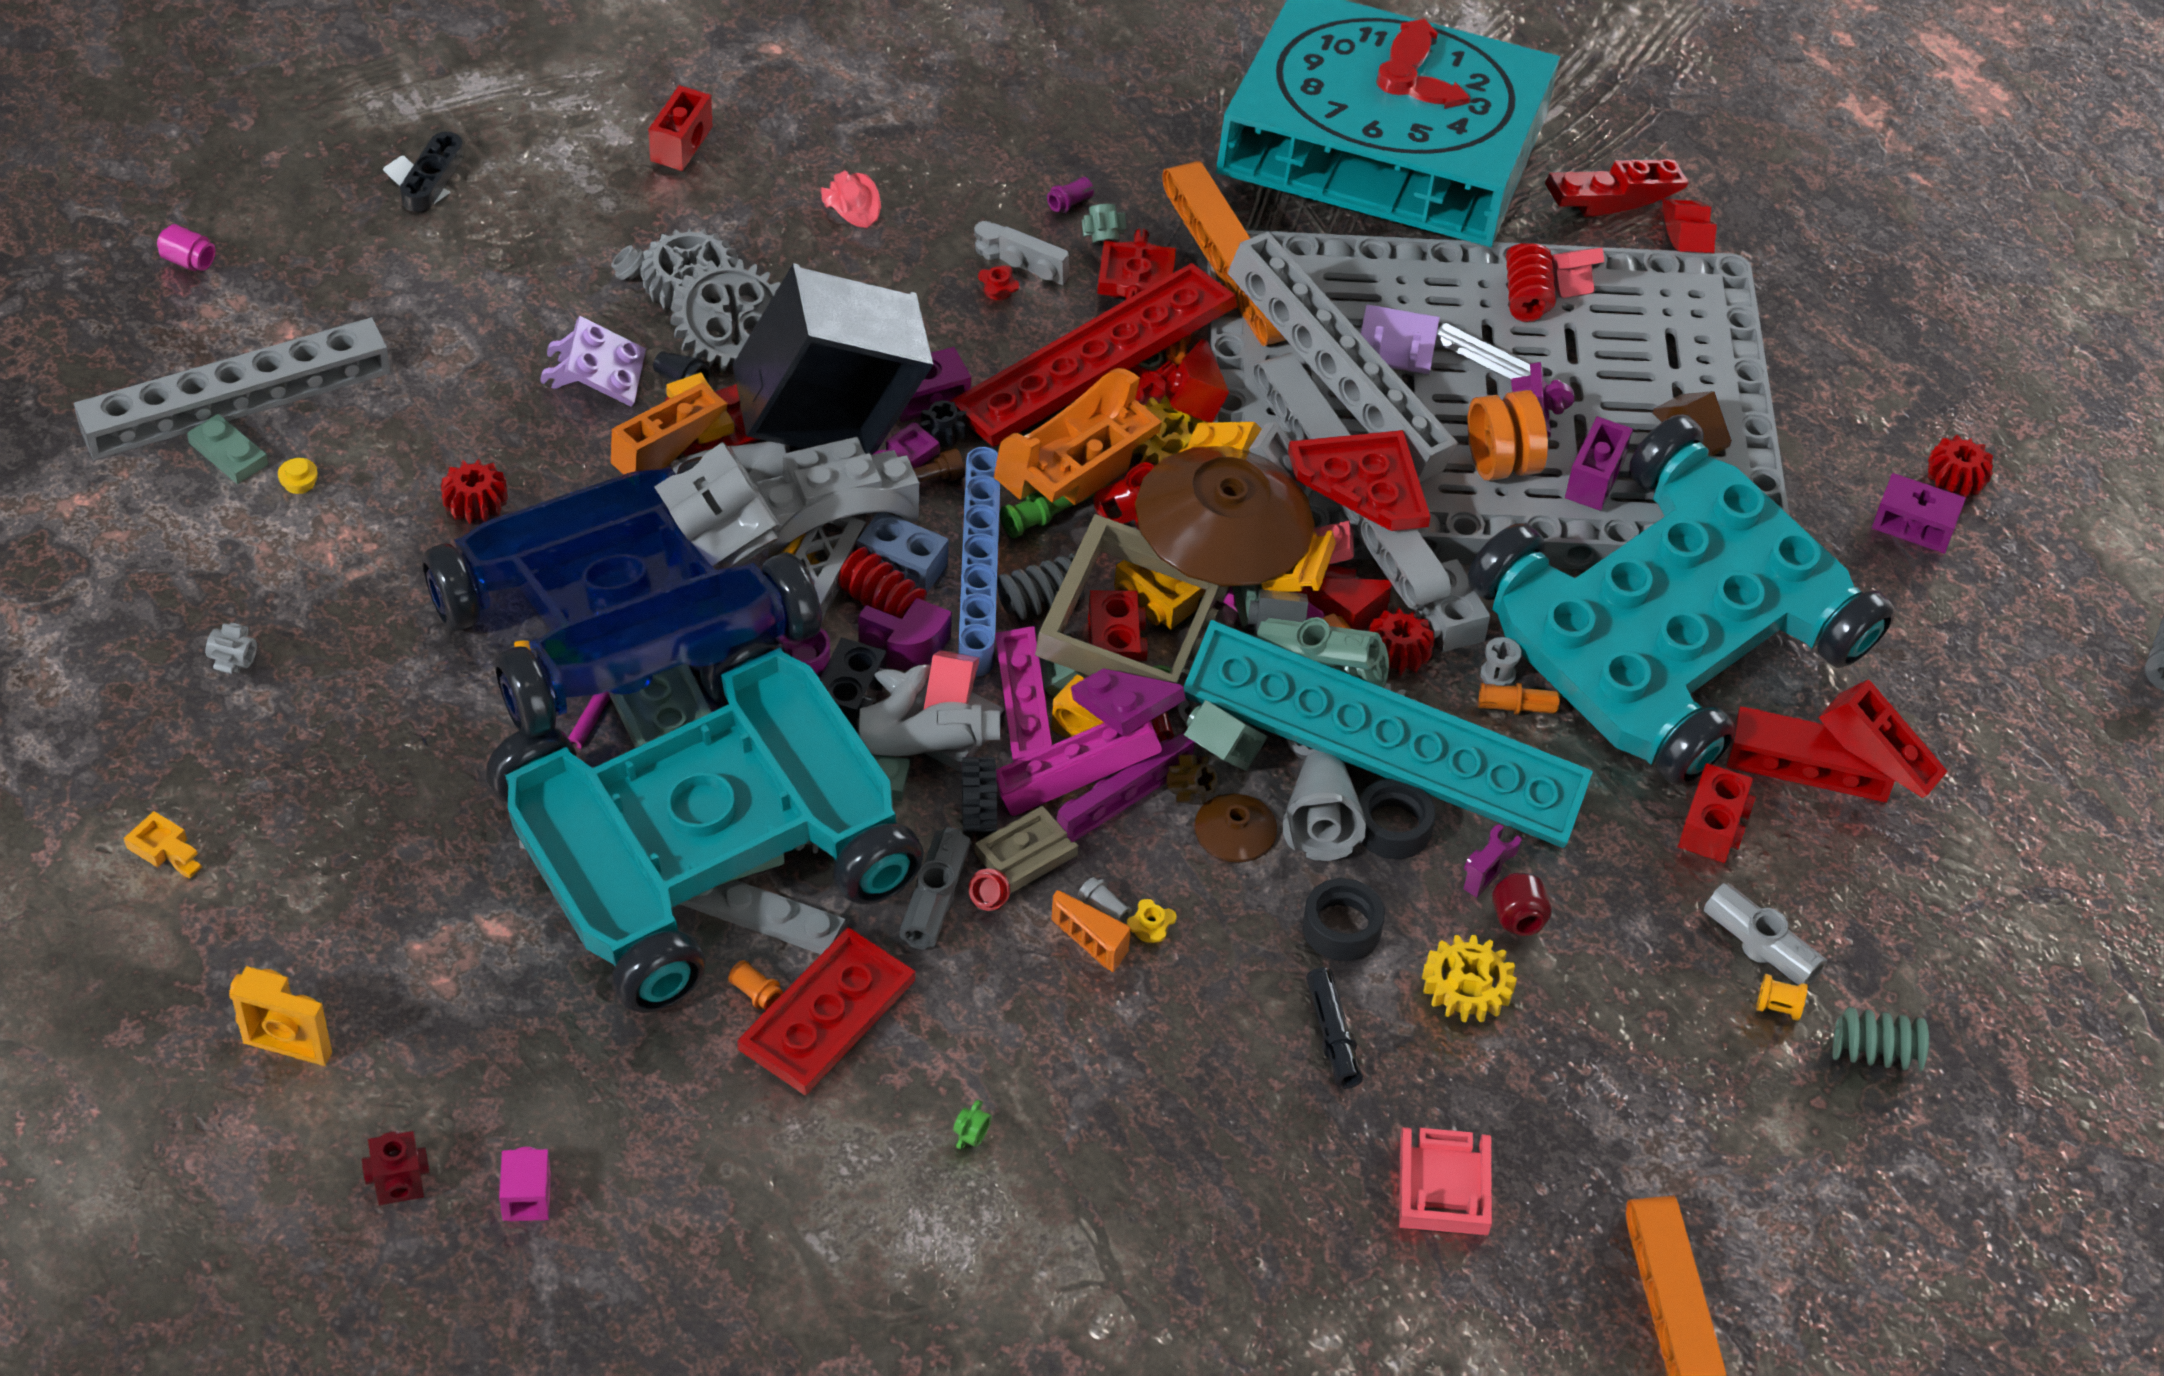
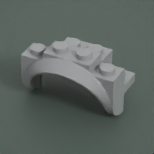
M858 437L782 454L783 476L755 482L769 508L782 526L776 532L778 539L762 551L765 557L780 554L791 541L809 530L848 516L872 512L894 513L895 516L903 517L904 520L910 523L917 522L919 517V481L907 455L897 457L895 450L870 455V453L865 454Z

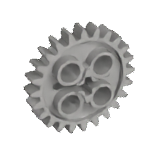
M724 258L721 268H717L715 263L710 260L708 261L706 272L699 266H696L693 277L685 275L682 286H677L674 295L676 299H673L670 310L675 312L672 313L670 324L677 326L674 337L685 338L681 349L685 351L693 348L695 350L693 357L706 358V365L709 368L714 363H718L721 374H724L727 366H733L735 359L750 336L745 329L755 328L781 284L777 282L769 285L767 282L770 273L766 272L758 276L756 274V264H753L749 270L743 269V261L741 259L738 260L736 267H730L727 258ZM726 288L731 290L732 295L731 314L726 312L729 305V296ZM740 296H749L755 302H746ZM712 297L716 299L718 303H708L703 298ZM732 319L736 321L734 336L737 345H734L731 339ZM707 331H717L723 337H713Z

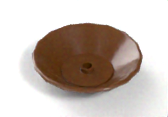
M1230 446L1192 447L1165 457L1143 478L1135 502L1140 533L1156 555L1187 577L1219 586L1259 585L1287 574L1308 552L1315 527L1309 498L1287 471L1260 455Z

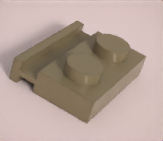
M1042 805L976 842L974 854L987 868L997 869L1007 877L1011 894L1078 855V845L1076 842L1072 843L1067 838V832Z

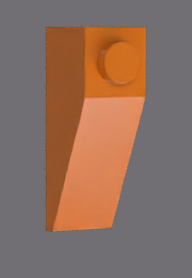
M702 382L612 428L610 463L634 484L666 469L727 409V402Z

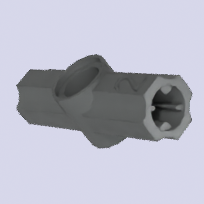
M946 826L943 830H936L925 862L917 873V884L900 929V938L905 940L910 947L925 950L927 947H935L946 914L953 906L954 891L971 844L970 838L966 837L959 829Z

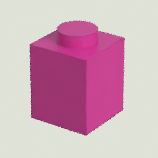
M520 1147L516 1150H502L499 1200L503 1221L549 1220L551 1171L548 1149Z

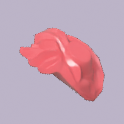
M843 170L834 175V181H830V188L821 187V197L825 207L834 208L841 217L854 226L868 228L878 221L881 210L880 196L874 181L868 175L863 173L849 174L846 170Z

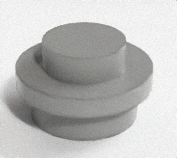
M632 245L622 249L611 264V267L615 270V276L620 280L626 278L633 279L641 273L640 267L644 260V252L641 249H635Z

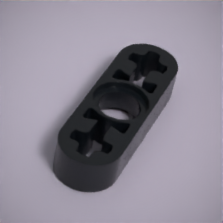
M440 132L430 139L400 185L402 205L406 209L420 212L433 206L463 160L462 138L458 134ZM428 169L441 170L439 173L436 174L424 173V171Z

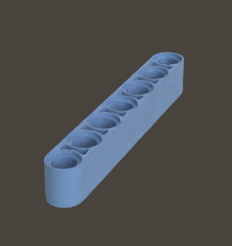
M977 447L971 450L966 458L958 654L980 657L976 677L984 676L992 670L995 650L1000 483L993 477L998 452L989 447Z

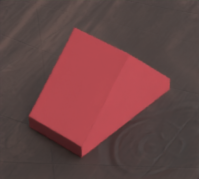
M942 650L935 653L931 663L924 709L943 702H963L968 704L980 657Z

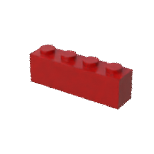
M1739 707L1734 722L1736 727L1734 738L1729 746L1727 768L1887 803L1895 780L1846 750L1824 724L1770 713L1760 709Z

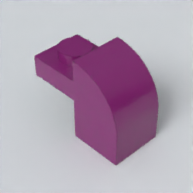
M918 598L914 600L902 619L866 605L858 616V642L886 650L887 667L892 669L910 670L918 665H928L932 663L933 655L940 650L943 651L951 638L952 612Z

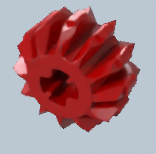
M1956 434L1951 440L1942 438L1941 442L1930 453L1928 459V478L1935 481L1936 488H1945L1948 492L1959 493L1963 497L1970 493L1978 495L1991 480L1993 474V455L1985 451V444L1976 445L1973 443L1972 437L1968 440H1962Z
M479 458L474 464H468L462 460L460 468L449 467L447 476L442 478V503L446 511H450L455 520L466 517L469 524L475 519H481L486 523L489 515L500 516L502 506L507 505L506 478L503 472L497 470L494 462L483 466Z
M1400 607L1395 614L1384 610L1380 618L1373 619L1369 632H1377L1382 642L1385 643L1389 658V670L1391 668L1397 669L1399 674L1402 675L1407 668L1417 673L1421 664H1427L1431 658L1435 640L1433 636L1434 631L1429 629L1428 619H1417L1416 610L1409 615L1403 614Z

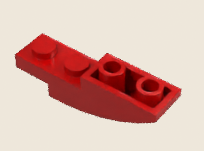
M1674 159L1615 160L1610 171L1549 172L1545 181L1546 187L1559 207L1578 206L1584 217L1608 215L1643 207L1667 198L1687 188L1689 184Z

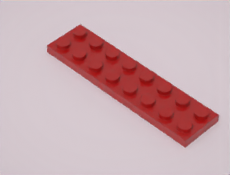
M1190 263L953 398L950 402H955L957 412L965 411L966 424L992 447H995L1011 434L1020 433L1077 400L1110 371L1117 368L1129 370L1236 308V296L1195 264Z

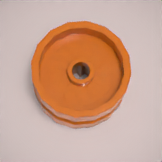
M1531 390L1508 392L1503 399L1498 395L1473 398L1468 410L1467 431L1472 459L1478 474L1483 480L1491 481L1508 478L1512 471L1520 476L1541 473L1545 468L1547 460L1548 438L1543 411L1534 393Z

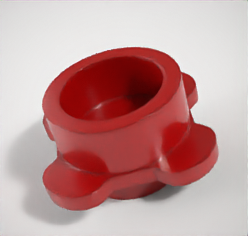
M1001 265L990 270L983 269L978 273V280L984 283V293L990 299H1007L1013 292L1019 289V282L1014 280L1012 276L1013 269L1010 266Z

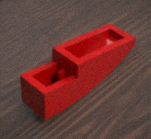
M1663 199L1664 220L1674 248L1682 252L1714 253L1717 224L1710 221L1711 206L1698 200Z

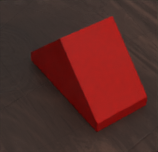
M1323 578L1319 591H1313L1311 586V604L1321 610L1325 617L1334 613L1336 616H1342L1351 629L1363 631L1373 622V619L1380 618L1383 611L1388 610L1392 584L1389 580Z

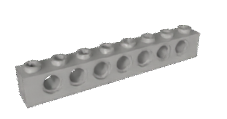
M1268 231L1241 242L1228 270L1229 276L1369 433L1403 430L1420 482L1443 472L1458 444L1454 437Z
M371 317L81 400L73 404L80 431L94 461L186 434L216 414L230 421L388 375L391 372L387 346Z

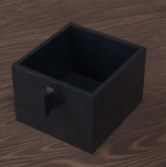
M793 263L733 363L746 436L789 445L790 452L858 437L864 453L872 455L877 452L934 364L916 293L910 292L907 294L800 268L798 264Z

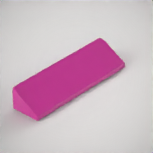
M1151 721L1125 736L1120 735L1110 726L1102 723L996 769V783L1010 815L1016 816L1154 756L1162 751V747Z

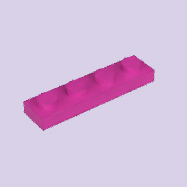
M1034 626L995 633L1013 762L1053 745L1040 657L1035 656L1037 637Z

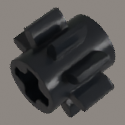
M936 401L930 406L929 410L921 411V427L940 443V447H952L958 438L966 437V412H957L955 402Z

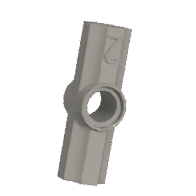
M1723 883L1706 902L1704 912L1742 941L1743 951L1750 959L1761 963L1769 962L1797 985L1805 983L1808 984V987L1825 968L1827 959L1788 930L1786 917L1776 909L1760 908L1729 883Z

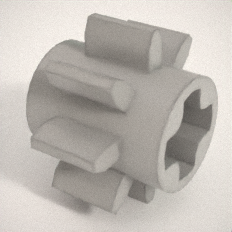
M231 622L230 624L224 623L222 630L215 628L211 631L206 642L205 653L208 658L215 659L214 670L228 674L233 672L239 673L241 667L248 668L252 664L256 655L257 642L254 638L247 637L249 627Z

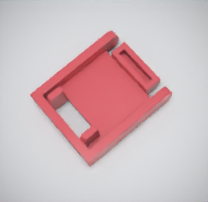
M1402 1127L1400 1137L1399 1228L1489 1235L1492 1225L1491 1135H1481L1479 1153L1472 1152L1473 1132L1420 1128L1418 1147H1412V1129ZM1425 1207L1466 1210V1214L1426 1211Z

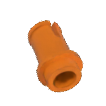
M746 960L736 963L729 972L728 981L752 999V1005L757 1009L767 1010L783 994V991L780 989V983L776 979L766 978Z

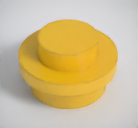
M306 458L287 460L278 469L280 484L293 494H303L310 491L318 478L316 465Z

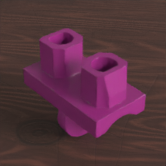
M1541 362L1530 364L1529 376L1511 379L1512 392L1531 390L1537 397L1543 411L1547 437H1551L1550 410L1554 414L1560 415L1565 409L1572 406L1574 402L1573 389L1567 384H1563L1560 380H1553L1548 385L1543 380Z

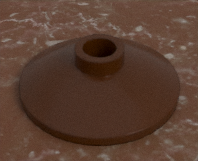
M1229 793L1216 796L1202 805L1196 815L1194 829L1198 842L1209 854L1224 861L1243 863L1262 857L1272 848L1277 835V822L1271 810L1258 799L1244 794Z

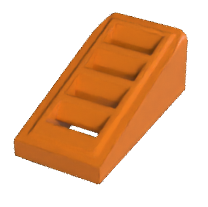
M1057 890L1052 901L1051 920L1101 965L1114 972L1129 952L1131 927L1062 891Z

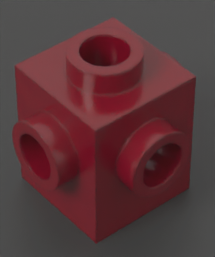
M392 1131L380 1137L369 1138L370 1157L361 1158L365 1185H375L379 1206L424 1198L421 1175L430 1174L426 1146L417 1148L414 1131Z

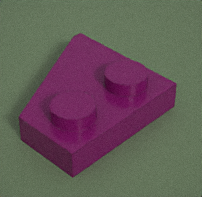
M1104 668L1071 686L1072 698L1075 702L1122 736L1127 735L1185 700L1184 687L1180 684Z

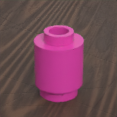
M172 224L162 230L157 239L158 252L161 258L191 271H205L214 260L216 249L206 236L177 224Z

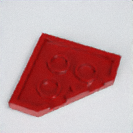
M1403 430L1289 441L1288 454L1296 481L1389 531L1429 527L1431 515Z

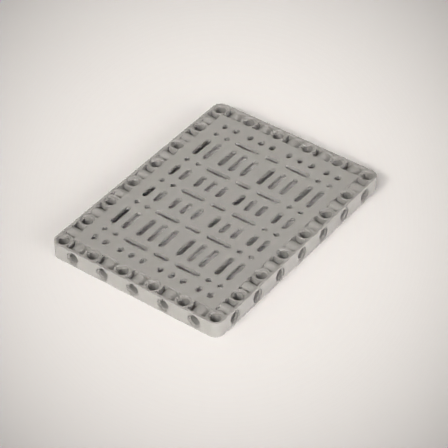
M1246 230L1250 238L1267 232ZM1268 231L1328 298L1379 301L1330 300L1352 325L1363 324L1366 304L1440 317L1438 329L1443 323H1448L1483 340L1482 325H1489L1492 328L1493 346L1530 364L1541 362L1543 374L1549 375L1543 376V380L1548 385L1553 380H1560L1570 386L1571 382H1576L1580 385L1581 402L1574 401L1572 406L1565 409L1560 415H1556L1550 410V424L1555 428H1551V437H1547L1548 446H1554L1557 449H1548L1545 468L1541 473L1557 474L1560 477L1520 476L1512 471L1508 478L1491 481L1483 480L1475 467L1469 445H1457L1444 469L1471 470L1474 473L1441 472L1420 482L1431 518L1429 527L1416 529L1440 563L1458 559L1460 564H1471L1481 548L1501 530L1513 524L1527 523L1544 538V555L1549 559L1550 566L1554 568L1589 569L1665 517L1657 503L1620 502L1611 499L1653 500L1655 490H1645L1636 481L1616 480L1601 511L1565 499L1571 468L1578 455L1574 420H1581L1584 423L1586 437L1596 416L1633 429L1653 430L1661 421L1652 412L1603 410L1602 407L1654 410L1655 407L1673 399L1672 387L1680 388L1682 394L1715 392L1732 442L1729 447L1716 453L1724 457H1710L1737 467L1789 515L1752 267L1746 258L1732 253L1602 247L1604 262L1592 264L1593 293L1562 298L1555 289V306L1540 319L1524 323L1516 320L1509 310L1508 271L1506 268L1507 250L1521 243L1494 242L1491 248L1462 240ZM1540 244L1551 250L1552 254L1601 248ZM1208 262L1207 274L1223 285ZM1427 303H1450L1459 304L1461 306L1429 305ZM1237 307L1208 323V342L1230 392L1213 423L1255 422L1262 429L1265 424L1276 421L1288 438L1293 441L1277 416L1268 414L1273 412V410L1257 388L1253 375L1254 364L1287 353H1293L1304 369L1310 372L1311 379L1336 415L1354 416L1338 398L1329 396L1335 394L1287 340L1278 344L1262 346ZM1591 310L1639 312L1644 315L1594 313ZM1692 315H1700V316H1703L1704 318H1696V317H1693ZM1356 328V330L1361 334L1362 328ZM1564 329H1572L1575 333L1578 364H1571L1567 360ZM1512 333L1544 334L1545 336H1522ZM1666 333L1675 336L1679 369H1673L1669 366ZM1594 337L1640 338L1647 341L1607 340ZM1435 341L1434 349H1448L1440 344H1437V342ZM1695 341H1703L1707 344H1698ZM1434 351L1430 374L1392 368L1401 380L1404 374L1412 376L1414 394L1437 420L1468 422L1469 405L1473 398L1488 396L1487 378H1492L1496 381L1497 394L1501 399H1503L1506 393L1512 392L1511 379L1456 352ZM1514 353H1540L1546 354L1547 356L1516 355ZM1596 356L1645 358L1650 361L1598 359ZM1698 361H1706L1710 364H1701ZM1432 369H1457L1466 372L1433 371ZM1598 376L1647 378L1652 381L1600 379ZM1700 381H1709L1713 384H1703ZM1433 400L1466 401L1468 404L1438 403ZM1340 419L1350 435L1369 433L1357 419ZM1441 423L1457 442H1469L1467 424ZM1632 432L1628 450H1636L1649 433ZM1627 453L1625 462L1617 477H1631L1629 474V464L1634 453ZM1315 490L1311 491L1308 498L1315 524L1314 528L1348 521L1335 501ZM1440 490L1471 491L1475 495L1441 493ZM1496 493H1503L1505 496H1499ZM1526 494L1558 495L1562 498H1532L1526 496ZM1354 530L1353 559L1375 560Z

